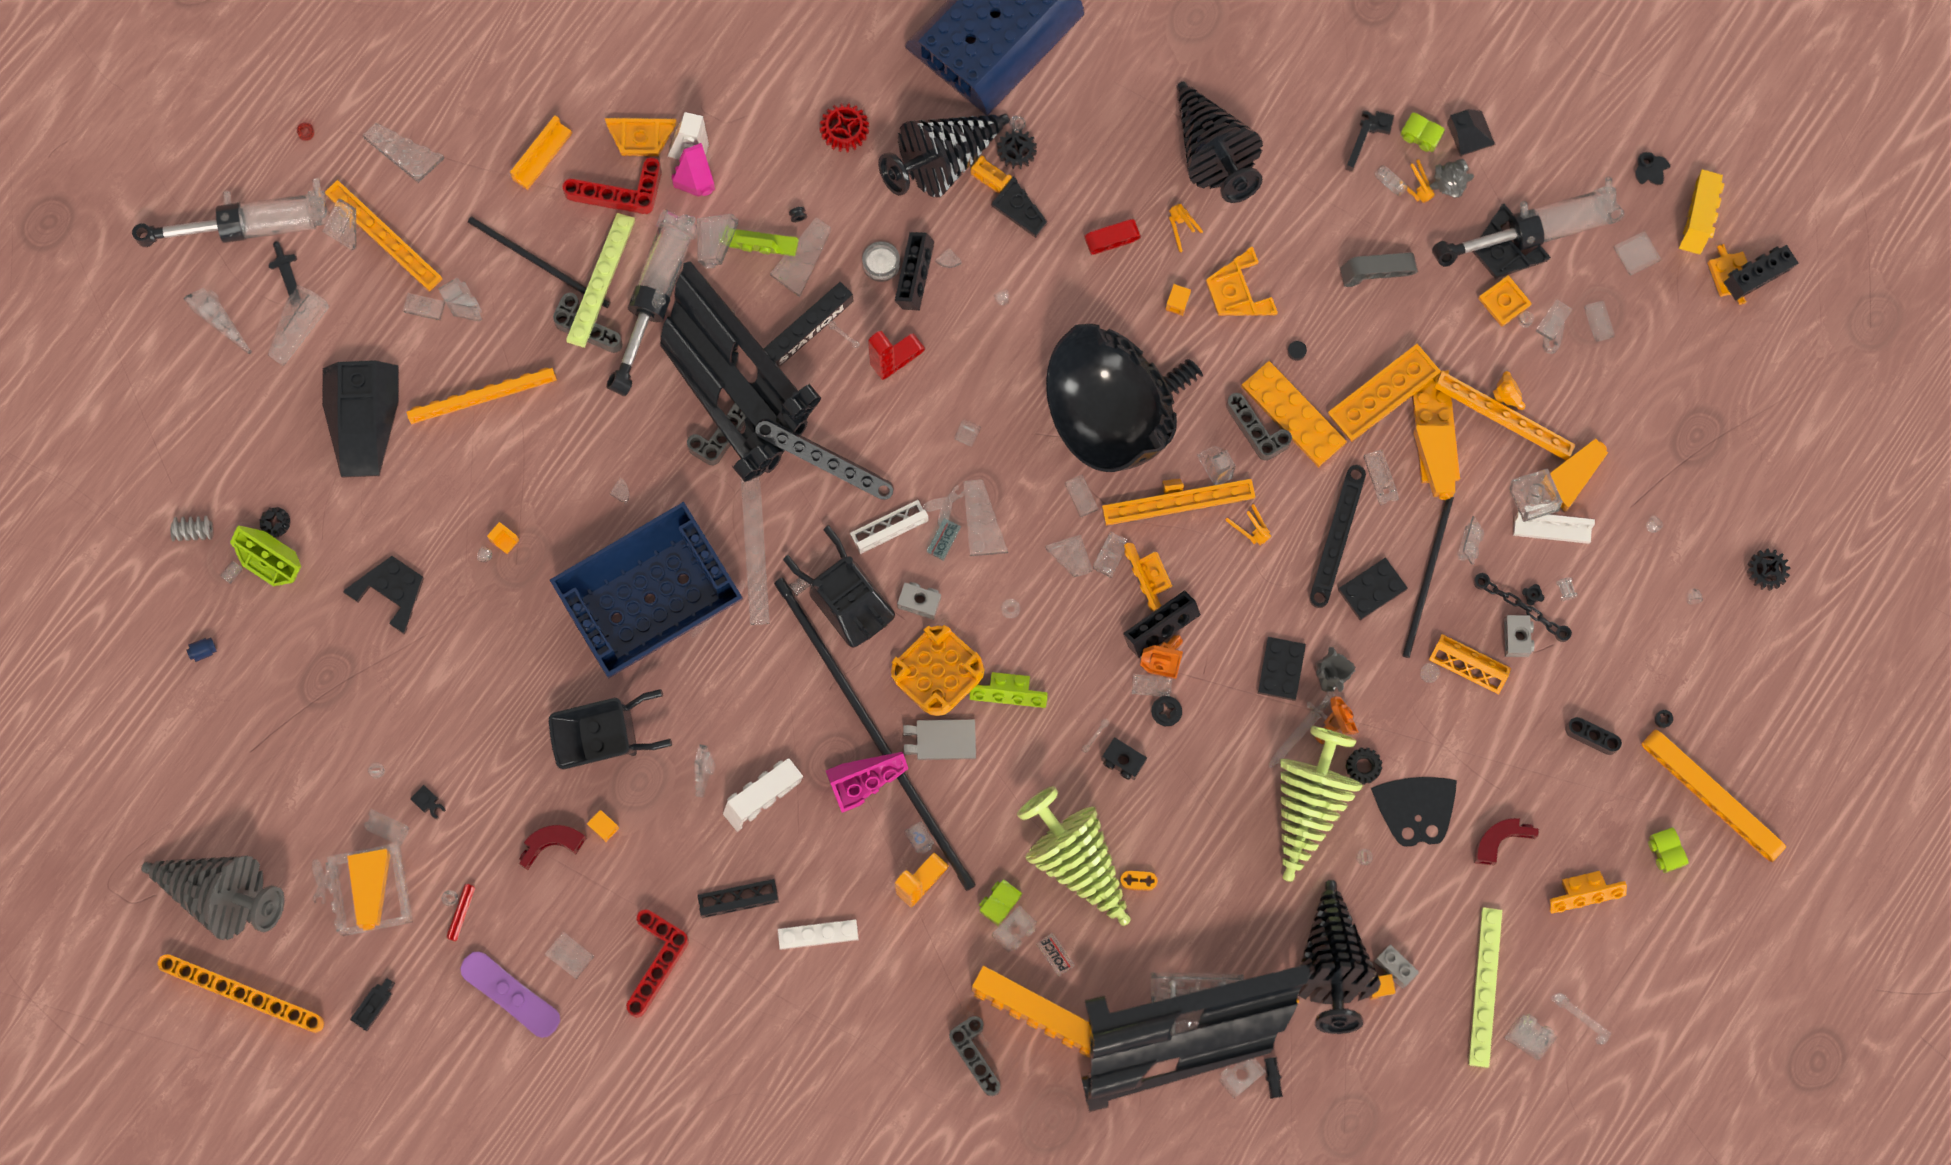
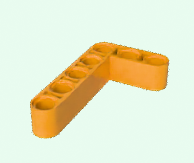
M933 853L913 875L908 870H905L895 882L896 895L912 908L947 870L949 865L936 853Z

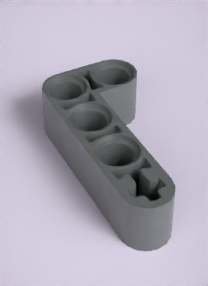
M1414 253L1359 256L1349 259L1340 267L1344 287L1356 286L1366 279L1405 277L1418 272Z
M574 293L564 294L553 314V320L557 329L567 334L570 332L580 307L579 300ZM569 301L575 302L573 306L569 307L566 305ZM561 317L567 318L563 323L558 322ZM597 323L594 324L587 342L611 353L619 352L623 346L619 333ZM595 332L601 333L599 337H592V334Z
M1233 393L1229 396L1227 410L1260 459L1264 461L1271 460L1289 448L1292 441V435L1289 431L1279 430L1270 436L1242 394ZM1248 416L1251 421L1244 422L1241 417ZM1252 432H1259L1261 434V437H1254L1252 435ZM1284 437L1287 443H1280L1278 438ZM1269 447L1272 452L1265 453L1262 448Z
M735 403L726 416L731 422L735 421L738 423L736 428L740 432L745 425L746 417L743 412H740V408ZM717 428L709 441L697 434L691 435L687 440L689 452L708 465L718 464L731 444L728 440L724 443L717 441L720 437H725L719 428ZM694 442L701 443L699 448H692L691 445ZM710 452L717 454L714 458L707 457V454Z
M972 1016L952 1029L949 1039L983 1091L988 1096H996L1001 1090L1000 1082L972 1042V1039L983 1032L984 1023L980 1017ZM974 1020L979 1021L981 1024L980 1029L977 1031L970 1029V1023ZM956 1032L964 1034V1039L961 1042L953 1040V1035ZM968 1048L975 1050V1056L972 1059H967L964 1056V1052ZM978 1065L986 1067V1073L982 1076H978L975 1073ZM991 1074L992 1077L988 1079L992 1084H997L995 1086L996 1091H987L988 1084L986 1081L981 1083L980 1080L986 1079Z

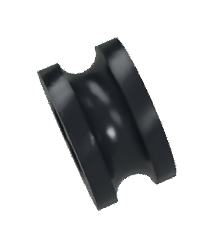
M796 207L789 211V215L792 216L791 222L796 223L807 218V214L804 213V207Z
M1661 710L1655 715V723L1658 727L1667 728L1673 723V715L1668 710ZM1661 714L1668 716L1667 724L1660 722Z

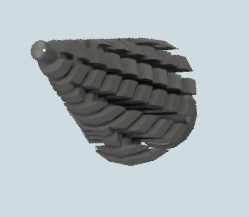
M251 856L167 860L154 863L144 862L141 867L143 873L149 874L151 880L155 883L157 882L172 899L187 910L191 916L215 937L221 940L232 939L234 934L238 936L245 929L246 921L248 923L251 921L255 930L263 933L268 932L277 924L284 909V892L281 888L273 885L263 888V872L259 871L260 864Z

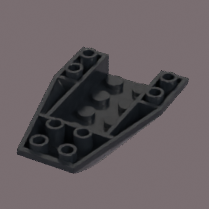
M372 360L336 362L323 368L322 405L341 478L380 476L399 404L398 365Z

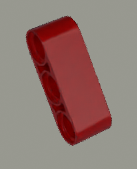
M1130 219L1089 232L1084 238L1090 254L1095 255L1136 242L1141 238L1135 219Z

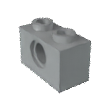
M914 582L904 583L897 606L898 609L934 620L941 601V594L933 588H928L927 590L920 588V585ZM917 596H923L925 598V601L923 603H917L915 601V598Z
M1507 615L1505 617V657H1529L1534 652V640H1531L1534 623L1530 621V615ZM1515 633L1523 634L1524 640H1518Z
M1391 944L1374 961L1387 975L1392 974L1393 980L1402 989L1419 973Z

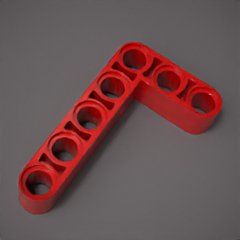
M646 159L643 164L638 190L576 179L566 180L562 188L565 197L570 201L649 214L654 208L662 170L657 159ZM652 166L657 167L655 171L648 170ZM646 184H653L651 188H644ZM576 188L574 192H568V189ZM588 191H594L593 195H586ZM607 194L613 195L610 199L604 198ZM626 197L631 198L629 202H622ZM642 201H649L645 206L640 205Z
M882 331L876 332L868 340L870 365L881 380L894 374L925 350V347L914 333L908 335L894 346Z
M647 909L641 910L637 914L639 926L665 942V944L626 1004L628 1013L633 1017H641L646 1012L689 944L686 933ZM644 915H650V923L642 924V917ZM666 925L668 931L663 935L658 934V928ZM677 936H684V942L681 945L674 943V939ZM667 952L674 954L670 962H666L663 959ZM656 969L663 971V975L659 979L653 978V972ZM645 986L652 987V992L648 996L642 994V989ZM634 1003L641 1004V1009L637 1013L631 1011V1006Z

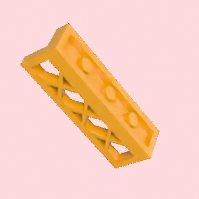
M554 115L510 171L513 181L527 190L572 135V131L562 125L557 116Z
M1441 634L1429 658L1430 661L1497 694L1500 693L1511 671L1510 667ZM1438 650L1445 652L1448 659L1442 660L1435 657ZM1461 660L1466 667L1458 668L1455 666L1454 661ZM1480 669L1483 676L1476 677L1472 674L1471 670ZM1496 677L1501 682L1496 687L1490 684L1488 678Z

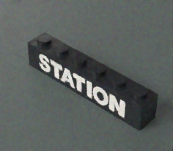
M840 281L770 342L764 350L780 367L854 302L853 294Z

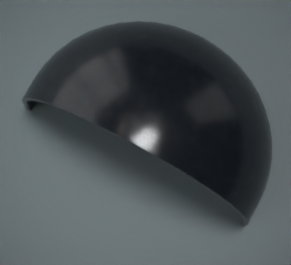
M1078 324L1059 340L1048 364L1046 391L1054 425L1067 448L1085 465L1102 472H1118L1138 467L1162 452L1175 435L1177 413L1173 412L1172 404H1174L1172 394L1154 363H1149L1142 356L1144 352L1129 339L1114 330H1103L1100 328V325Z

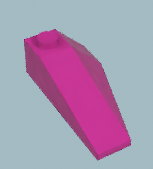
M702 143L684 149L679 159L680 165L675 168L676 174L671 176L673 186L698 197L710 195L715 190V185Z
M903 752L843 763L825 772L840 810L843 813L862 805L865 802L864 799L872 793L875 795L880 791V787L887 782L891 783L909 768Z

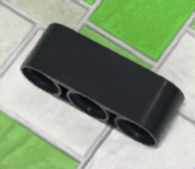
M1575 717L1571 719L1565 727L1569 737L1604 754L1613 755L1621 748L1622 741L1620 737L1582 718ZM1577 724L1580 727V731H1574L1571 725ZM1589 733H1596L1598 739L1592 740ZM1607 741H1613L1615 749L1609 748Z

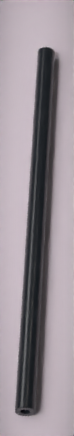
M472 216L469 218L468 223L577 291L585 294L587 287ZM604 298L602 306L608 308L611 302Z
M1454 497L1445 500L1402 656L1405 658H1410Z

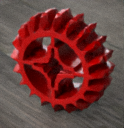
M843 103L840 104L839 108L834 105L833 111L827 109V114H823V120L820 121V133H822V139L826 140L827 146L832 144L833 150L838 147L839 152L843 148H846V152H849L850 147L856 150V144L859 146L863 145L862 141H866V135L869 134V122H867V116L863 115L862 109L857 111L858 107L855 105L851 108L850 103L847 104V107H844ZM837 119L838 123L830 129L832 122ZM842 124L843 126H846L848 132L846 131V129L842 128ZM857 126H860L858 132L852 137L851 132Z

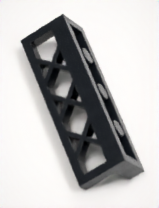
M775 879L697 895L702 919L779 903ZM772 884L773 893L765 895L759 893L763 886ZM747 889L755 893L751 898L743 899L740 897L743 891ZM727 893H731L736 897L734 901L727 903L722 902L721 899ZM711 897L716 900V903L712 906L704 907L703 898Z

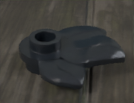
M1644 152L1638 157L1637 162L1639 166L1635 171V175L1640 184H1644L1649 180L1653 184L1662 185L1664 182L1663 170L1670 168L1671 165L1662 156H1654L1651 152ZM1644 160H1648L1650 164L1644 163Z

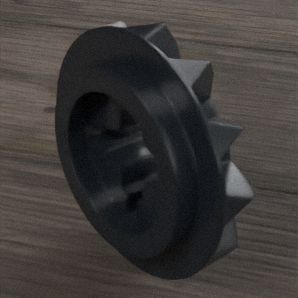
M279 507L269 508L263 512L259 519L261 530L273 537L285 534L290 527L288 513ZM277 516L276 518L280 522L276 523L275 526L272 527L273 525L269 521L273 520L274 517Z
M1160 697L1152 705V717L1157 724L1163 727L1173 726L1181 719L1182 706L1174 697ZM1163 704H1165V707H1167V709L1172 710V712H1170L1169 718L1166 714H1161V712L1164 711Z

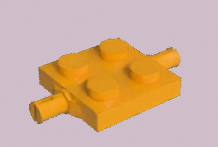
M1725 244L1717 246L1720 257L1709 260L1707 263L1720 297L1731 295L1723 283L1729 278L1728 274L1735 269L1742 270L1741 267L1748 263L1744 251L1728 254ZM1744 297L1737 300L1739 305L1746 303Z

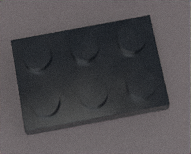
M1385 557L1341 586L1338 591L1361 621L1405 592L1408 588Z
M1273 637L1267 638L1257 694L1296 701L1306 644Z

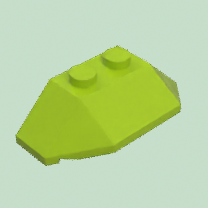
M237 526L230 543L234 547L243 567L272 586L290 584L295 581L301 569V564L294 550L265 531Z

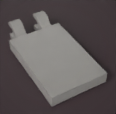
M975 719L917 720V726H903L904 736L917 735V745H904V755L917 754L918 760L976 759Z

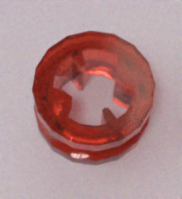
M301 123L297 127V134L301 140L308 141L313 138L314 129L309 123ZM305 128H308L310 132L309 134L306 133L307 135H303L301 132L302 130L305 131Z

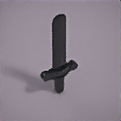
M275 241L273 247L277 258L269 263L268 266L271 270L279 268L291 303L295 308H299L302 305V299L289 264L296 261L297 257L294 254L284 255L281 244Z

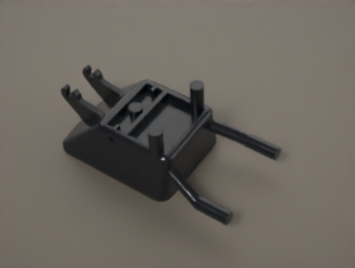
M828 525L823 530L838 550L841 557L838 562L813 579L802 572L789 555L785 556L783 561L796 576L811 585L809 594L812 600L847 645L855 648L888 626L895 618V612L859 565L853 561L851 556H847L840 538Z
M662 689L643 693L626 705L618 698H610L552 713L548 720L549 732L557 767L565 770L626 754L635 756L637 754L636 750H658L672 746L671 739L654 743L636 744L630 712L632 708L643 701L663 697Z

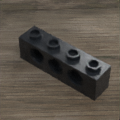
M925 232L909 233L894 300L902 310L920 311L935 243L928 233Z
M1184 590L1125 631L1123 635L1130 650L1140 658L1144 648L1159 645L1201 614L1196 601Z

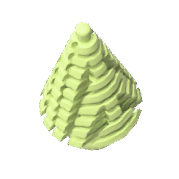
M1311 726L1310 733L1313 736L1325 740L1317 766L1290 759H1280V766L1287 770L1281 772V779L1290 784L1281 783V791L1289 795L1288 797L1281 796V803L1291 808H1281V815L1290 820L1282 821V828L1295 834H1282V840L1293 845V847L1282 846L1283 853L1290 856V859L1282 858V864L1286 866L1283 879L1288 882L1294 880L1296 870L1300 871L1305 866L1298 862V860L1308 861L1312 856L1302 849L1316 851L1319 846L1308 839L1322 841L1326 834L1318 830L1330 831L1333 824L1326 820L1337 821L1341 815L1336 811H1344L1348 806L1343 801H1352L1355 797V794L1350 791H1360L1363 786L1356 780L1329 770L1336 745L1353 747L1356 744V739L1322 727Z
M1054 786L1041 791L1027 801L1019 809L1017 816L1022 820H1026L1039 814L1050 830L1047 832V835L1042 836L1036 842L1037 844L1030 848V852L1026 854L1025 858L1027 859L1025 860L1035 864L1042 871L1046 870V874L1050 877L1055 876L1059 883L1068 884L1066 886L1068 889L1076 891L1077 895L1081 898L1087 897L1086 900L1090 904L1095 905L1098 903L1096 908L1101 912L1110 909L1106 915L1110 918L1117 917L1118 922L1122 926L1129 924L1131 918L1124 912L1127 908L1126 902H1119L1122 899L1123 893L1122 890L1117 889L1119 881L1114 877L1116 873L1114 866L1111 865L1112 858L1110 854H1107L1108 848L1106 843L1102 841L1104 840L1103 831L1098 832L1101 824L1098 818H1096L1097 812L1095 807L1082 809L1063 820V823L1060 824L1047 807L1057 797L1058 790Z

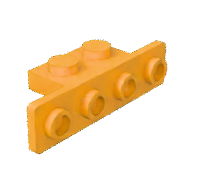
M1126 543L1124 544L1126 549L1124 550L1128 560H1131L1133 565L1132 571L1140 580V589L1148 598V607L1154 612L1161 607L1157 594L1173 587L1157 552H1153L1140 559L1134 544Z
M1600 871L1562 879V885L1567 895L1551 898L1550 912L1552 914L1564 912L1565 910L1581 908L1594 903L1619 899L1626 896L1627 884L1625 881L1606 885Z

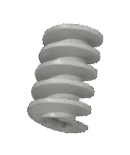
M192 516L189 517L188 522H186L184 517H181L180 522H178L177 517H174L170 528L171 540L175 541L177 538L178 541L183 539L189 541L191 538L198 540L199 537L201 540H205L207 537L209 540H212L213 524L207 516H204V521H201L200 516H197L196 522L193 521Z

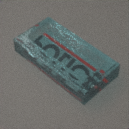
M944 518L927 553L944 561L961 526Z

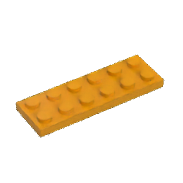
M1416 344L1331 409L1328 415L1347 438L1353 442L1440 375L1441 371L1422 348Z
M1270 361L1241 385L1245 392L1282 430H1287L1291 433L1292 441L1318 468L1347 443L1336 429Z
M1438 375L1412 396L1415 427L1416 425L1454 426L1455 433L1452 397L1434 388L1440 376ZM1455 434V481H1459L1460 472ZM1418 450L1421 483H1429Z

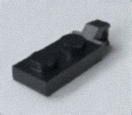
M386 978L382 985L377 984L373 987L350 1020L365 1031H368L391 999L392 993L390 991L395 982Z

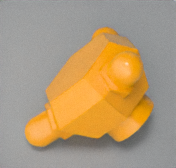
M1505 371L1497 383V389L1493 390V394L1499 403L1504 402L1506 405H1513L1519 410H1524L1525 403L1522 401L1521 391L1511 373Z

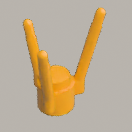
M1416 160L1422 177L1413 163L1410 166L1421 184L1416 189L1418 193L1416 194L1401 180L1398 183L1417 202L1421 200L1422 203H1425L1432 199L1435 194L1434 190L1429 186L1430 183L1420 160Z
M1177 204L1169 210L1171 214L1169 220L1172 224L1178 250L1181 253L1183 250L1175 222L1179 224L1185 221L1192 232H1195L1194 227L1200 233H1203V230L1190 216L1187 209H1184L1182 204Z
M1254 504L1251 507L1260 525L1250 511H1247V515L1257 528L1252 532L1254 536L1250 535L1229 518L1225 519L1226 522L1250 539L1253 544L1258 543L1261 546L1272 537Z

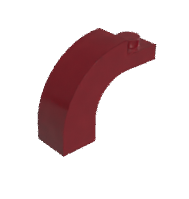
M1519 818L1506 819L1496 823L1479 840L1475 851L1474 863L1494 866L1497 863L1498 847L1502 840L1509 837L1536 839L1539 835V828H1534V825L1531 824L1519 826Z
M551 825L543 827L532 833L525 840L524 844L529 849L528 851H523L519 858L521 860L519 864L526 870H529L541 851L554 845L565 847L574 854H577L587 838L584 834L568 826Z

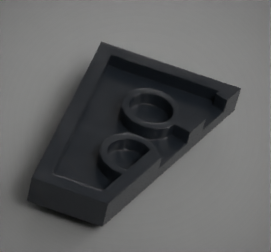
M1014 176L991 204L994 209L1035 238L1047 225V220L1036 205L1032 203Z

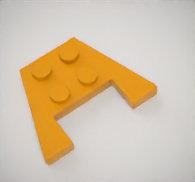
M1253 247L1247 249L1245 253L1239 255L1234 261L1206 279V285L1218 316L1277 315L1278 311L1272 297L1253 302L1241 269L1257 265L1259 262Z

